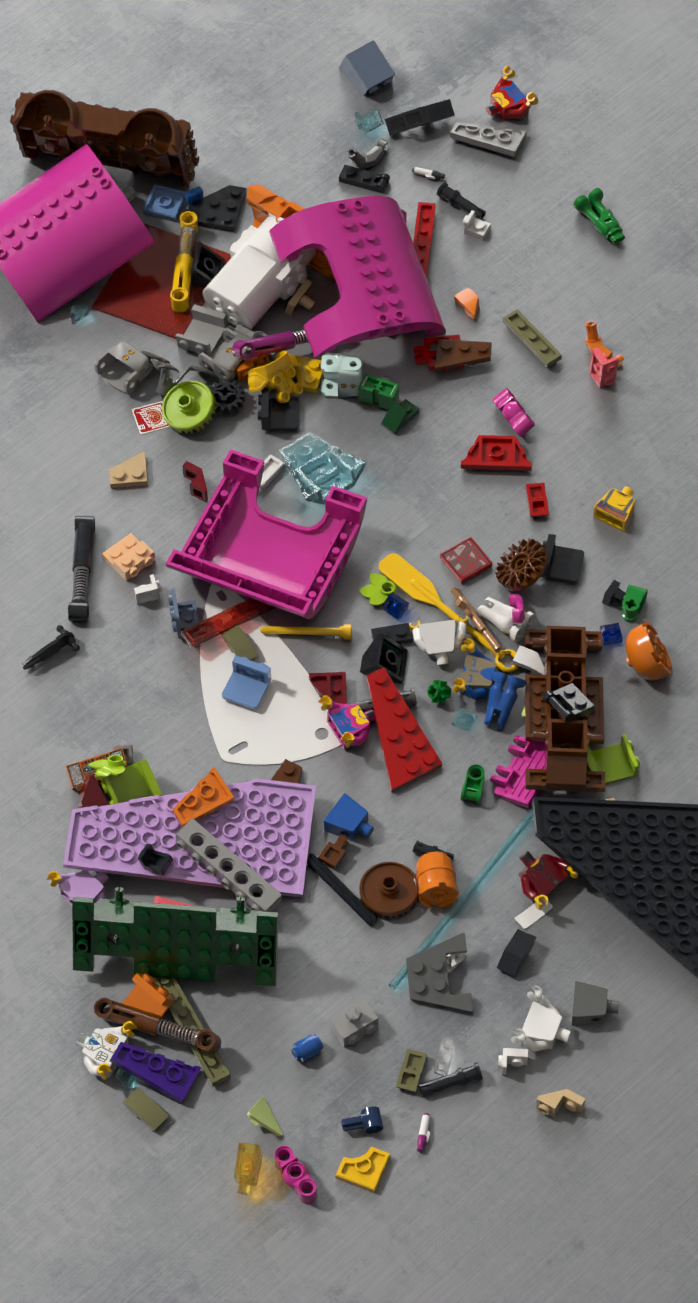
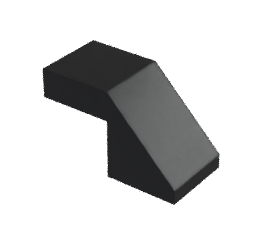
M518 928L504 949L497 968L514 977L517 976L524 958L530 954L537 937Z

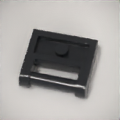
M573 683L553 692L547 691L543 695L544 701L551 704L562 715V719L566 723L594 712L595 705ZM558 700H560L569 710H567Z

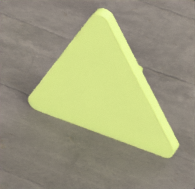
M261 1097L247 1115L255 1126L260 1124L280 1137L282 1131L266 1099Z

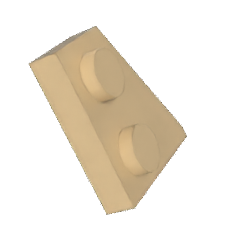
M145 452L109 469L111 488L148 485Z

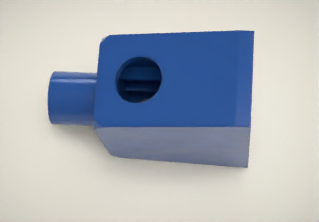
M346 793L342 795L324 819L325 831L337 836L343 834L351 841L355 840L359 833L369 837L374 827L367 823L368 811Z

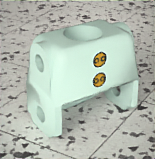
M326 352L322 356L321 370L325 378L322 380L321 393L324 397L329 398L359 396L358 387L362 381V360L345 354ZM332 385L333 388L328 389L327 386Z

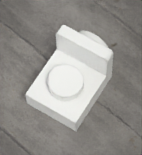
M473 210L463 220L464 233L484 240L491 229V223L475 218V211Z
M153 574L150 575L151 584L134 588L137 604L159 599L158 591H161L159 580L155 581Z
M503 1048V1055H499L498 1068H502V1075H506L507 1064L515 1067L527 1065L528 1049Z

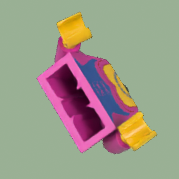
M326 695L322 696L318 703L323 704L321 706L322 711L329 710L327 711V723L343 749L350 746H361L369 735V722L376 720L374 711L370 709L362 712L358 704H340L333 702Z

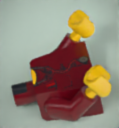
M526 851L519 857L526 866L519 872L522 893L532 902H536L538 910H541L543 907L541 903L548 906V897L546 895L568 876L567 872H570L572 878L578 877V874L573 872L574 869L561 858L549 854H541L534 858L529 851Z

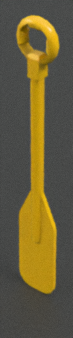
M392 553L380 561L378 565L379 571L412 599L435 606L449 618L457 621L458 614L441 601L433 583L400 555ZM468 624L466 632L495 656L496 667L499 670L510 673L519 668L515 665L507 668L502 662L498 661L505 654H511V657L514 658L517 653L516 651L501 649L496 653L485 637Z

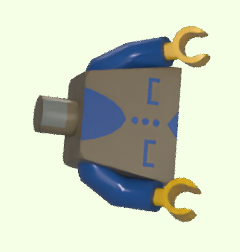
M467 638L464 640L465 644L461 646V650L463 652L469 651V654L466 656L462 677L453 681V684H456L453 687V692L458 693L460 691V695H465L475 700L489 696V690L495 683L490 675L492 671H496V663L474 647L475 643L472 639Z

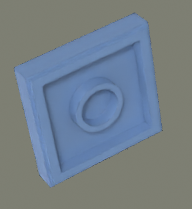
M154 184L143 208V214L176 222L184 205L186 192Z

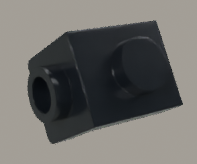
M149 843L145 845L138 856V860L145 870L163 876L174 860L171 855L156 851Z

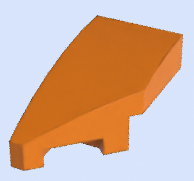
M469 288L454 295L455 302L465 309L466 315L475 320L477 318L476 313L480 309L478 296Z

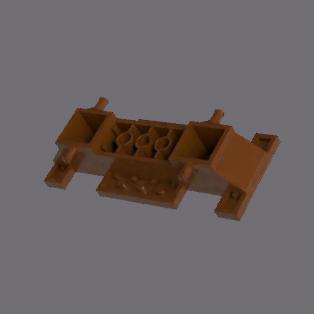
M547 625L545 629H525V647L528 649H544V675H525V680L527 681L525 685V741L545 742V769H526L525 789L605 792V772L587 771L588 745L604 744L603 677H586L585 664L586 651H602V632L586 631V627ZM573 683L595 705L594 712L566 723L562 719V715L551 704L544 701L543 695L547 691L553 692ZM558 700L567 710H569L560 700Z

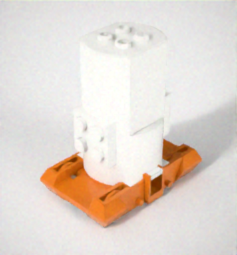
M260 184L250 185L247 189L246 199L247 204L252 207L254 216L253 226L251 225L247 230H244L238 241L231 245V259L203 290L204 299L212 310L226 313L228 322L232 325L237 326L241 324L249 329H252L279 297L286 301L289 296L294 294L299 284L306 280V266L313 268L331 280L335 279L328 258L319 249L309 248L302 250L297 260L280 263L269 231L283 219L304 210V208L293 201L285 200Z

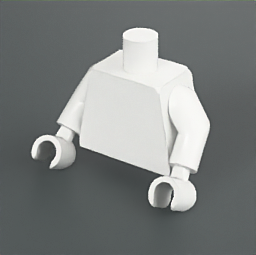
M532 986L531 988L535 991V994L528 992L527 996L529 999H536V1002L533 1001L523 1028L512 1031L517 1036L512 1037L511 1042L514 1044L519 1042L520 1045L531 1052L553 1049L556 1039L568 1043L571 1031L561 1028L562 1016L552 1003L542 995L541 987Z

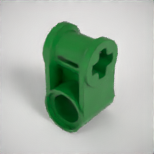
M628 585L622 603V618L625 621L634 622L638 619L642 606L646 601L648 589Z
M474 764L468 768L465 783L462 787L461 801L470 800L476 801L477 804L481 803L485 780V770L481 765ZM473 775H479L480 777H479V778H473L472 776H473Z

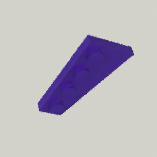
M120 1042L110 1059L111 1063L179 1103H182L202 1068L196 1065L194 1067L187 1065L180 1060L174 1061L165 1058L164 1055L158 1053L155 1055L146 1052L145 1049Z

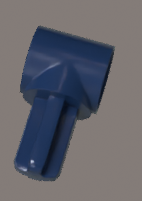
M376 1106L363 1109L360 1116L341 1120L343 1131L363 1128L365 1133L373 1134L383 1130L380 1110Z

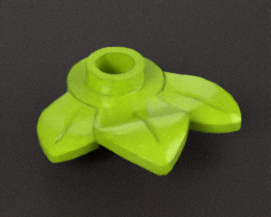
M370 573L371 584L359 589L361 595L370 599L369 604L374 606L383 604L387 599H391L397 594L396 585L388 581L384 575Z
M112 755L108 757V760H97L89 763L88 766L96 769V778H107L111 775L119 776L123 774L126 763L122 756Z

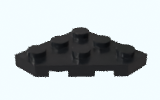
M228 185L187 205L185 212L191 211L197 215L198 226L234 232L247 193L246 188Z

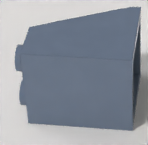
M374 40L347 54L339 66V70L363 95L375 93L382 85L384 87L388 86L393 82L392 79L395 76V72Z

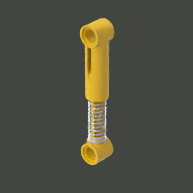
M186 211L180 216V245L175 261L173 285L170 293L171 307L176 312H184L189 307L194 235L198 232L197 215L191 211Z

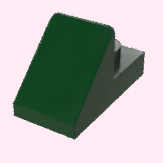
M407 399L399 405L393 402L381 425L395 435L419 413V408Z

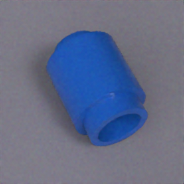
M316 1034L308 1035L294 1043L291 1052L297 1061L304 1062L319 1054L320 1050L323 1049V1044Z

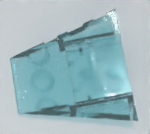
M310 432L279 450L305 500L323 505L332 486L344 490L351 489L355 486L367 465L365 461L355 459L354 455L342 452L337 446H330L327 441Z

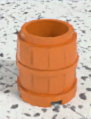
M430 852L421 856L416 864V882L419 887L420 903L427 908H432V905L444 908L455 903L459 891L451 859L443 852Z

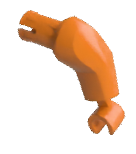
M592 321L586 322L587 338L585 343L590 354H592L593 349L599 347L601 352L606 354L608 360L614 358L612 357V351L603 346L602 338L597 332V323L593 321L592 325ZM622 355L615 356L619 359L618 367H620L621 365H623L621 361H623L624 358Z

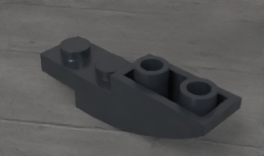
M448 99L406 111L384 120L389 136L453 117L455 114L451 101Z

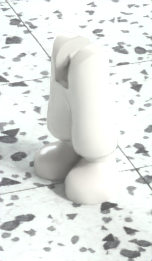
M487 597L484 601L486 606L481 605L477 609L478 614L493 623L501 632L510 634V638L514 642L522 640L525 629H531L535 620V614L529 611L526 613L523 623L513 624L512 609L514 607Z

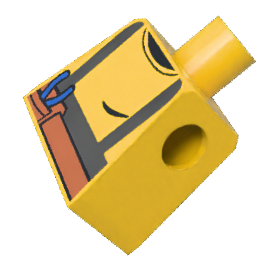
M627 486L622 491L615 488L610 489L595 504L593 518L625 532L635 508V499L631 497L634 491Z

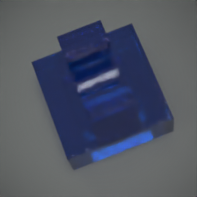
M392 592L388 595L383 610L398 620L408 609L410 603Z
M619 623L600 626L604 646L623 642Z

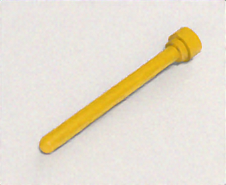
M344 624L340 628L262 626L260 632L263 634L340 636L343 640H351L352 624Z

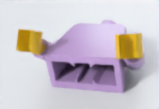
M87 870L68 874H59L56 871H51L46 878L47 880H52L50 883L52 887L60 884L58 885L60 895L71 906L73 897L94 898V904L98 903L99 898L106 899L105 888L102 885L109 879L106 873L98 872L93 876Z

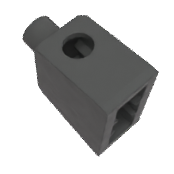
M575 981L572 1025L604 1024L606 1013L618 1014L619 1001L607 1000L608 990L606 988Z

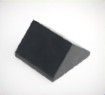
M200 241L197 242L191 267L192 286L206 287L224 267L226 260Z

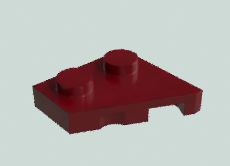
M346 672L309 673V680L320 698L326 695L333 702L347 704Z

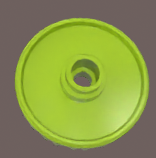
M181 382L166 394L162 403L163 418L171 429H174L176 432L179 431L181 434L182 431L186 434L189 431L193 433V429L200 431V427L204 429L203 424L205 422L209 424L208 420H212L211 414H215V397L211 390L202 382Z

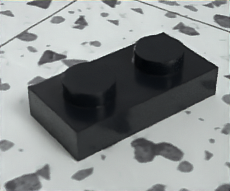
M409 623L371 629L373 640L379 633H382L399 645L412 643Z

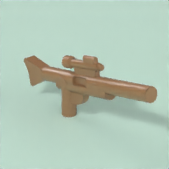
M453 587L450 592L457 599L455 605L469 616L496 653L502 649L483 623L477 611H474L461 590Z

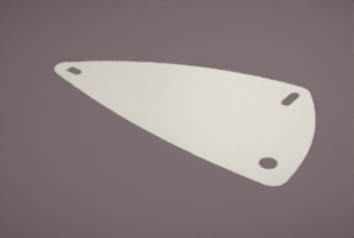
M212 584L209 589L202 622L200 672L205 710L220 757L226 762L239 764H281L285 759L291 762L307 759L340 746L341 744L327 723V711L329 710H321L323 704L318 703L321 698L311 684L308 672L277 634H263L260 632L262 626L269 625L237 593ZM222 590L227 596V600L221 601L216 592ZM237 625L242 629L259 654L258 657L251 661L264 663L271 668L272 680L257 709H251L222 698V692L233 673L232 661L235 654L233 651H230L221 634ZM319 728L326 729L329 733L328 737L323 740L316 738V730ZM244 741L248 743V746L235 754L229 753V749Z

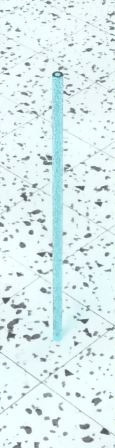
M533 807L413 955L428 949L531 822L533 819ZM407 963L390 982L389 987L395 990L408 974Z

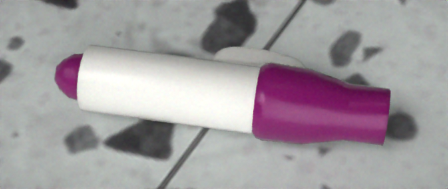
M428 1113L422 1116L417 1139L418 1152H423L424 1146L429 1140L430 1116Z

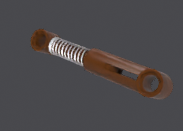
M100 998L94 1004V1013L106 1021L120 1025L131 1021L137 1026L136 1030L155 1036L162 1034L169 1038L172 1037V1039L192 1044L207 1053H215L221 1047V1038L210 1030H194L190 1027L187 1028V1026L174 1024V1022H167L164 1016L108 998ZM107 1005H109V1006H110L109 1012L106 1013V1014H104V1013H103L104 1007L107 1006ZM119 1012L133 1016V1019L121 1016ZM212 1037V1043L206 1046V1039Z

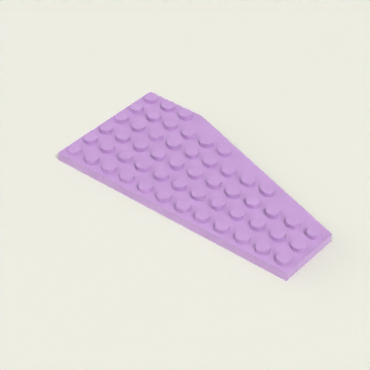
M259 778L248 782L227 785L234 796V801L197 820V822L282 895L302 898L316 786ZM193 789L189 792L165 796H149L100 807L96 805L72 809L63 863L64 868L225 888L216 876L212 877L209 875L201 863H195L187 851L180 850L176 845V834L182 829V826L173 814V808ZM194 842L193 845L201 846L202 843ZM147 843L151 844L156 851L169 854L174 859L164 876L145 870L139 862L138 856ZM210 854L207 856L210 859L217 858V856L214 854ZM229 867L222 868V870L225 872H229L232 870ZM238 880V881H237V883H239V884H241V885H244V884L247 883L245 880Z

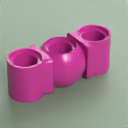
M508 388L502 390L492 399L520 437L524 436L535 426L534 422L525 413L523 407Z
M278 1147L274 1152L275 1165L281 1171L284 1182L289 1187L294 1188V1192L298 1194L299 1200L302 1203H313L317 1198V1186L315 1181L311 1179L307 1167L302 1162H298V1158L293 1154L290 1147ZM282 1156L289 1157L286 1161H282L279 1158ZM294 1172H298L301 1174L298 1177L291 1176V1174ZM307 1188L312 1190L309 1194H305L302 1191Z

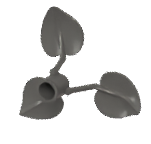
M141 351L147 357H152L150 361L156 369H161L159 383L155 391L159 394L166 396L189 371L205 372L219 383L218 376L213 372L193 365L188 366L180 377L172 383L173 379L167 377L168 370L179 372V370L170 365V361L148 351Z

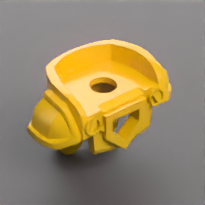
M287 351L279 352L276 355L275 361L249 370V391L256 392L261 390L262 392L264 387H269V390L277 388L276 400L279 403L288 402L290 400V393L298 395L303 392L302 384L294 383L292 380L296 375L294 367L301 366V361H298L294 355H290Z

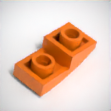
M268 354L253 357L251 360L242 362L237 368L238 382L248 380L249 370L269 364Z

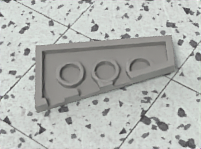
M456 122L450 132V138L515 157L526 138L527 131L521 130L520 133L512 132V129L506 128L505 131L494 130L495 127L479 128V125Z

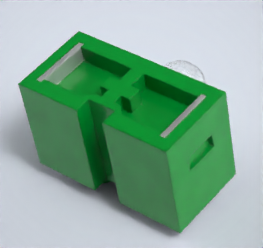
M365 374L358 387L360 401L372 405L376 402L379 403L381 408L389 410L393 402L397 403L399 399V384L391 382L388 376L378 378Z

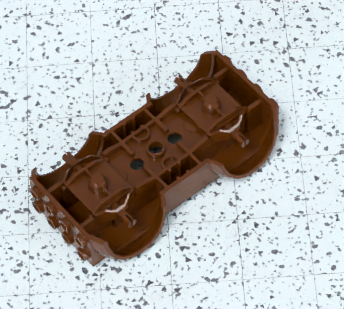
M42 90L36 93L21 92L20 97L16 99V110L11 115L10 123L13 125V132L16 134V141L19 143V150H21L23 157L35 159L41 150L44 154H53L56 159L59 158L61 160L71 155L72 151L74 153L87 144L104 166L126 169L134 173L141 168L145 173H155V177L158 178L162 177V175L170 174L173 170L174 174L182 175L181 186L189 187L191 181H194V169L199 164V156H197V147H195V138H193L190 122L182 119L175 120L167 112L158 108H145L135 112L132 110L124 111L115 107L107 108L98 104L90 105L82 101L73 102L68 96L57 90Z

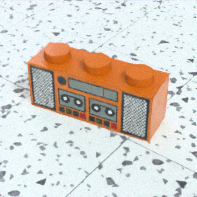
M120 748L64 766L71 788H76L77 791L82 790L86 776L89 774H94L95 776L96 769L88 766L89 763L94 761L108 760L109 756L120 755L126 763L125 767H128L123 749ZM96 778L98 784L102 783L101 778Z

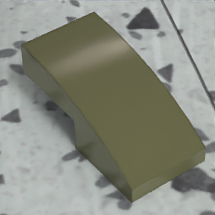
M238 625L221 634L230 651H233L236 656L246 657L250 660L259 656L248 637Z
M411 1049L406 1050L396 1088L412 1092L417 1091L427 1059V1053Z
M139 1088L122 1102L136 1118L139 1117L152 1131L169 1116Z

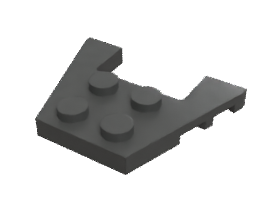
M461 933L406 958L410 1000L473 1013L471 993L450 995L446 955L467 953L465 933Z

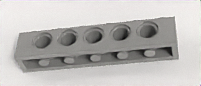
M193 818L176 834V845L182 851H187L195 863H201L209 875L212 877L216 876L223 887L228 890L231 889L236 897L241 896L240 901L244 897L245 902L251 906V910L271 912L281 902L282 894ZM200 842L202 845L194 846L193 843ZM210 854H214L217 856V858L210 859L207 856ZM229 867L232 870L229 872H225L222 870V868ZM238 880H245L247 883L244 884V885H241V884L237 883V881H238ZM257 892L260 893L262 896L254 897L252 894Z

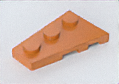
M213 767L204 779H201L197 786L173 808V814L183 828L192 818L197 821L233 802L234 796L215 767Z

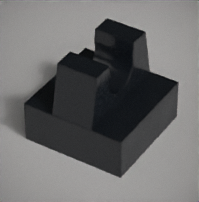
M613 580L604 594L602 603L607 606L611 602L619 606L621 605L626 593L619 588L620 582Z

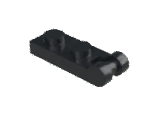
M344 165L339 175V182L379 193L385 191L386 184L390 180V176L386 173L378 174L349 165Z

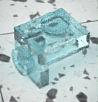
M377 108L363 116L358 112L354 113L356 117L354 122L357 128L362 129L366 134L384 124Z

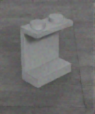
M194 304L191 309L193 320L184 335L176 334L177 344L183 350H189L198 354L203 352L210 357L223 336V330L229 326L227 314Z

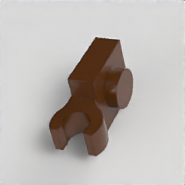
M341 834L335 844L328 842L318 859L336 870L346 855L344 849L349 843L347 841L348 837Z

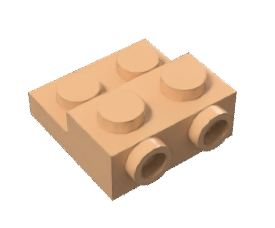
M132 533L102 553V558L125 581L135 577L139 571L149 567L155 561L154 551L144 541H139Z

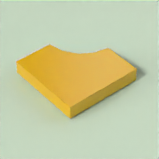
M371 1146L368 1152L361 1157L352 1159L343 1157L335 1175L336 1179L375 1193L391 1154Z

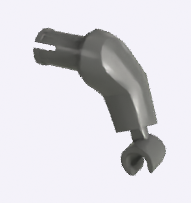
M380 139L377 142V146L366 153H359L355 148H349L346 155L352 160L354 167L360 169L369 168L376 165L384 156V152L389 150L388 142Z

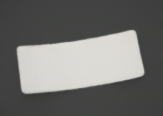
M548 901V906L541 903L543 907L541 910H538L535 902L514 919L525 929L544 916L553 906Z

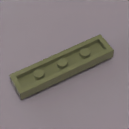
M518 309L503 317V323L547 368L562 359L560 352Z

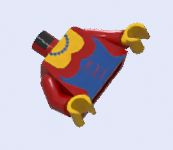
M505 66L503 69L505 75L500 78L493 89L490 105L486 107V112L489 116L497 113L503 120L521 118L525 113L529 112L531 105L535 106L539 101L533 92L525 96L512 80L508 81L509 78L515 76V71L513 69L510 71V67Z

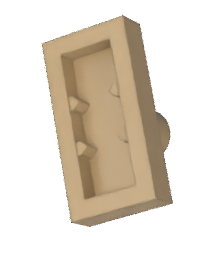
M306 279L289 301L285 313L291 316L299 304L311 311L316 303L306 296L310 290L311 281Z

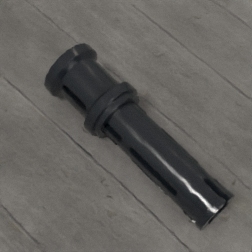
M446 182L442 183L438 188L437 196H442L448 200L449 204H455L469 214L473 210L475 211V218L480 220L484 218L486 211L462 197L460 191L453 190Z
M475 1062L473 1066L463 1069L457 1068L455 1073L420 1083L419 1088L422 1096L424 1097L425 1095L458 1084L465 1086L466 1083L477 1079L479 1081L483 1080L478 1063Z

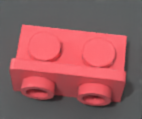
M598 347L592 350L589 374L601 388L611 385L616 381L619 359L614 357L608 360L606 354L602 353Z

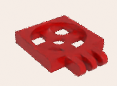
M460 334L424 338V346L413 347L415 364H428L429 371H435L436 361L433 358H436L437 351H429L431 345L437 344L438 339L461 340ZM465 364L458 365V368L465 367Z

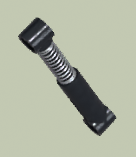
M75 516L72 566L74 579L72 601L68 603L69 621H88L89 603L86 598L88 575L91 572L95 516Z

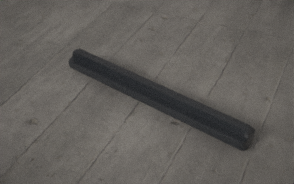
M313 853L307 856V864L368 925L371 926L377 921V916Z

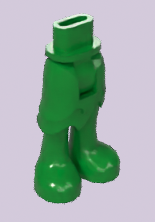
M600 188L593 189L589 193L588 198L586 195L577 197L573 203L574 208L584 213L594 223V228L602 236L606 237L607 240H611L613 244L625 239L622 233L623 230L614 217L613 212L610 209L607 210L602 204L604 194ZM591 206L601 215L600 218H599L598 215L593 211V209L591 208Z

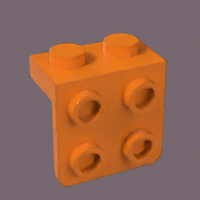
M136 973L132 978L136 986L122 1004L163 1016L175 999L169 995L170 992L167 989L158 986L152 976L147 973Z

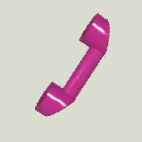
M509 594V606L514 607L512 609L513 624H521L526 615L523 599L519 594Z

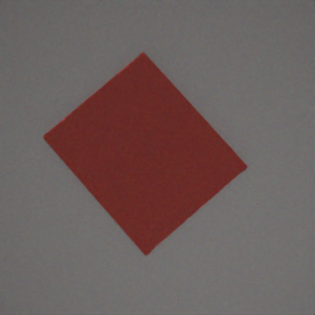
M144 224L155 243L114 270L93 303L92 309L176 339V334L184 335L192 322L191 309L194 304L203 306L205 303L203 296L205 287L192 286L191 277L188 309L184 312H176L172 309L170 293L173 285L175 261L179 252L180 236ZM194 241V244H193V252H192V258H193V259H194V254H195V250H196V246H197V242H196V241ZM207 246L226 260L225 265L231 259L229 253Z

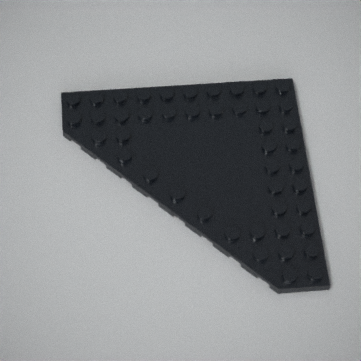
M533 797L532 807L535 836L698 978V804Z

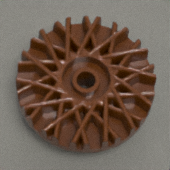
M528 538V542L524 539L518 541V547L512 544L511 548L508 547L509 555L503 552L504 556L500 557L503 563L497 562L498 566L496 569L498 572H495L496 578L507 590H524L533 585L544 573L548 563V552L540 542L535 541L533 538Z
M398 862L378 863L370 867L360 881V900L369 910L376 913L377 917L382 915V919H384V916H389V919H392L394 916L397 919L400 914L402 916H405V913L409 914L410 908L414 909V905L417 904V899L419 898L416 875L410 868Z

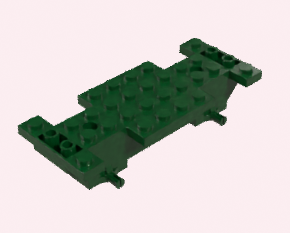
M119 887L115 888V898H99L96 904H94V898L73 897V970L93 972L94 955L134 958V975L136 973H147L152 977L215 981L216 964L256 967L255 985L276 986L278 912L245 908L244 897L241 898L240 903L241 896L236 898V907L220 908V912H217V908L129 901L123 898L122 887H120V890Z

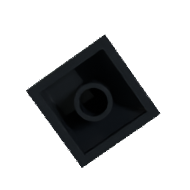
M379 633L362 656L360 673L367 676L384 667L393 683H403L408 650L384 634Z

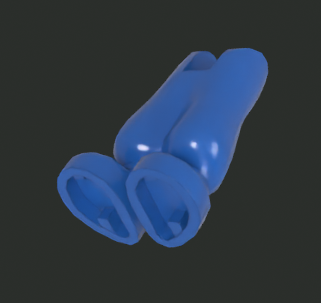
M492 671L490 676L495 683L489 690L484 724L490 726L494 714H498L500 717L497 728L503 730L518 695L516 691L518 688L525 687L527 681L510 675L507 689L504 691L503 687L508 675Z

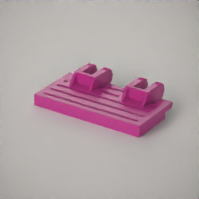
M515 735L513 741L521 747L509 745L507 750L515 755L508 768L499 765L495 770L497 774L507 777V779L492 775L490 781L497 785L493 792L494 795L502 797V800L530 808L533 797H536L540 790L525 789L526 769H545V742L525 741V737Z

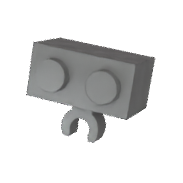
M364 999L330 1020V1027L343 1047H346L349 1044L357 1043L362 1036L372 1034L378 1027V1017Z

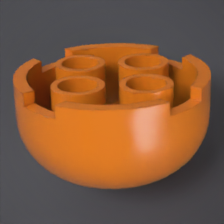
M647 621L633 628L628 633L625 641L626 661L639 676L646 680L655 681L671 675L670 670L673 667L665 645H662L660 639L655 636L658 632Z

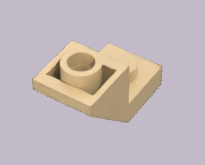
M569 1089L539 1095L536 1101V1108L544 1115L555 1117L563 1104L568 1110L581 1114L585 1108L586 1099Z

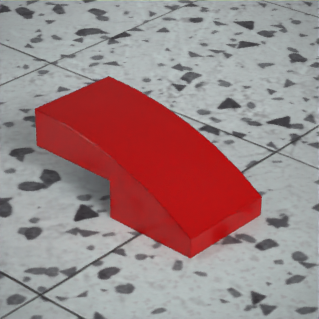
M545 483L526 484L530 517L549 516Z

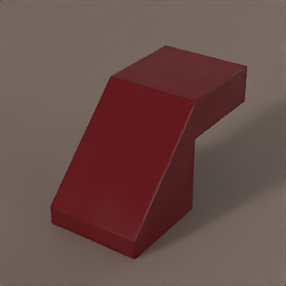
M186 461L182 466L183 476L192 481L190 483L191 495L207 502V487L202 468Z

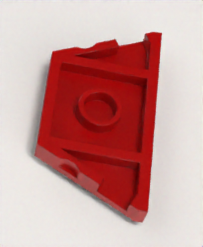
M479 435L475 440V444L469 449L466 458L461 461V469L532 471V463L526 458V453L520 447L516 436Z

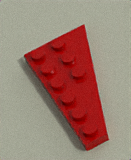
M383 667L367 675V683L378 726L377 729L385 759L387 776L389 777L390 790L393 792L441 767L442 762Z

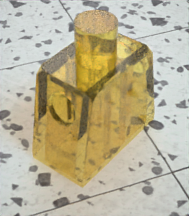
M239 1142L234 1172L235 1181L239 1183L238 1194L250 1195L251 1185L257 1186L263 1157L260 1145Z

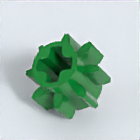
M433 680L434 684L428 686V696L432 698V703L445 704V699L451 696V688L447 685V681Z

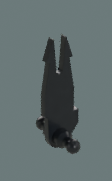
M58 625L56 630L60 635L34 655L27 658L22 663L23 669L26 670L34 667L35 664L51 657L66 645L71 646L74 651H79L80 646L76 644L74 634L64 630L62 625Z

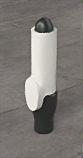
M418 167L412 168L414 174L426 176L427 179H445L444 173Z

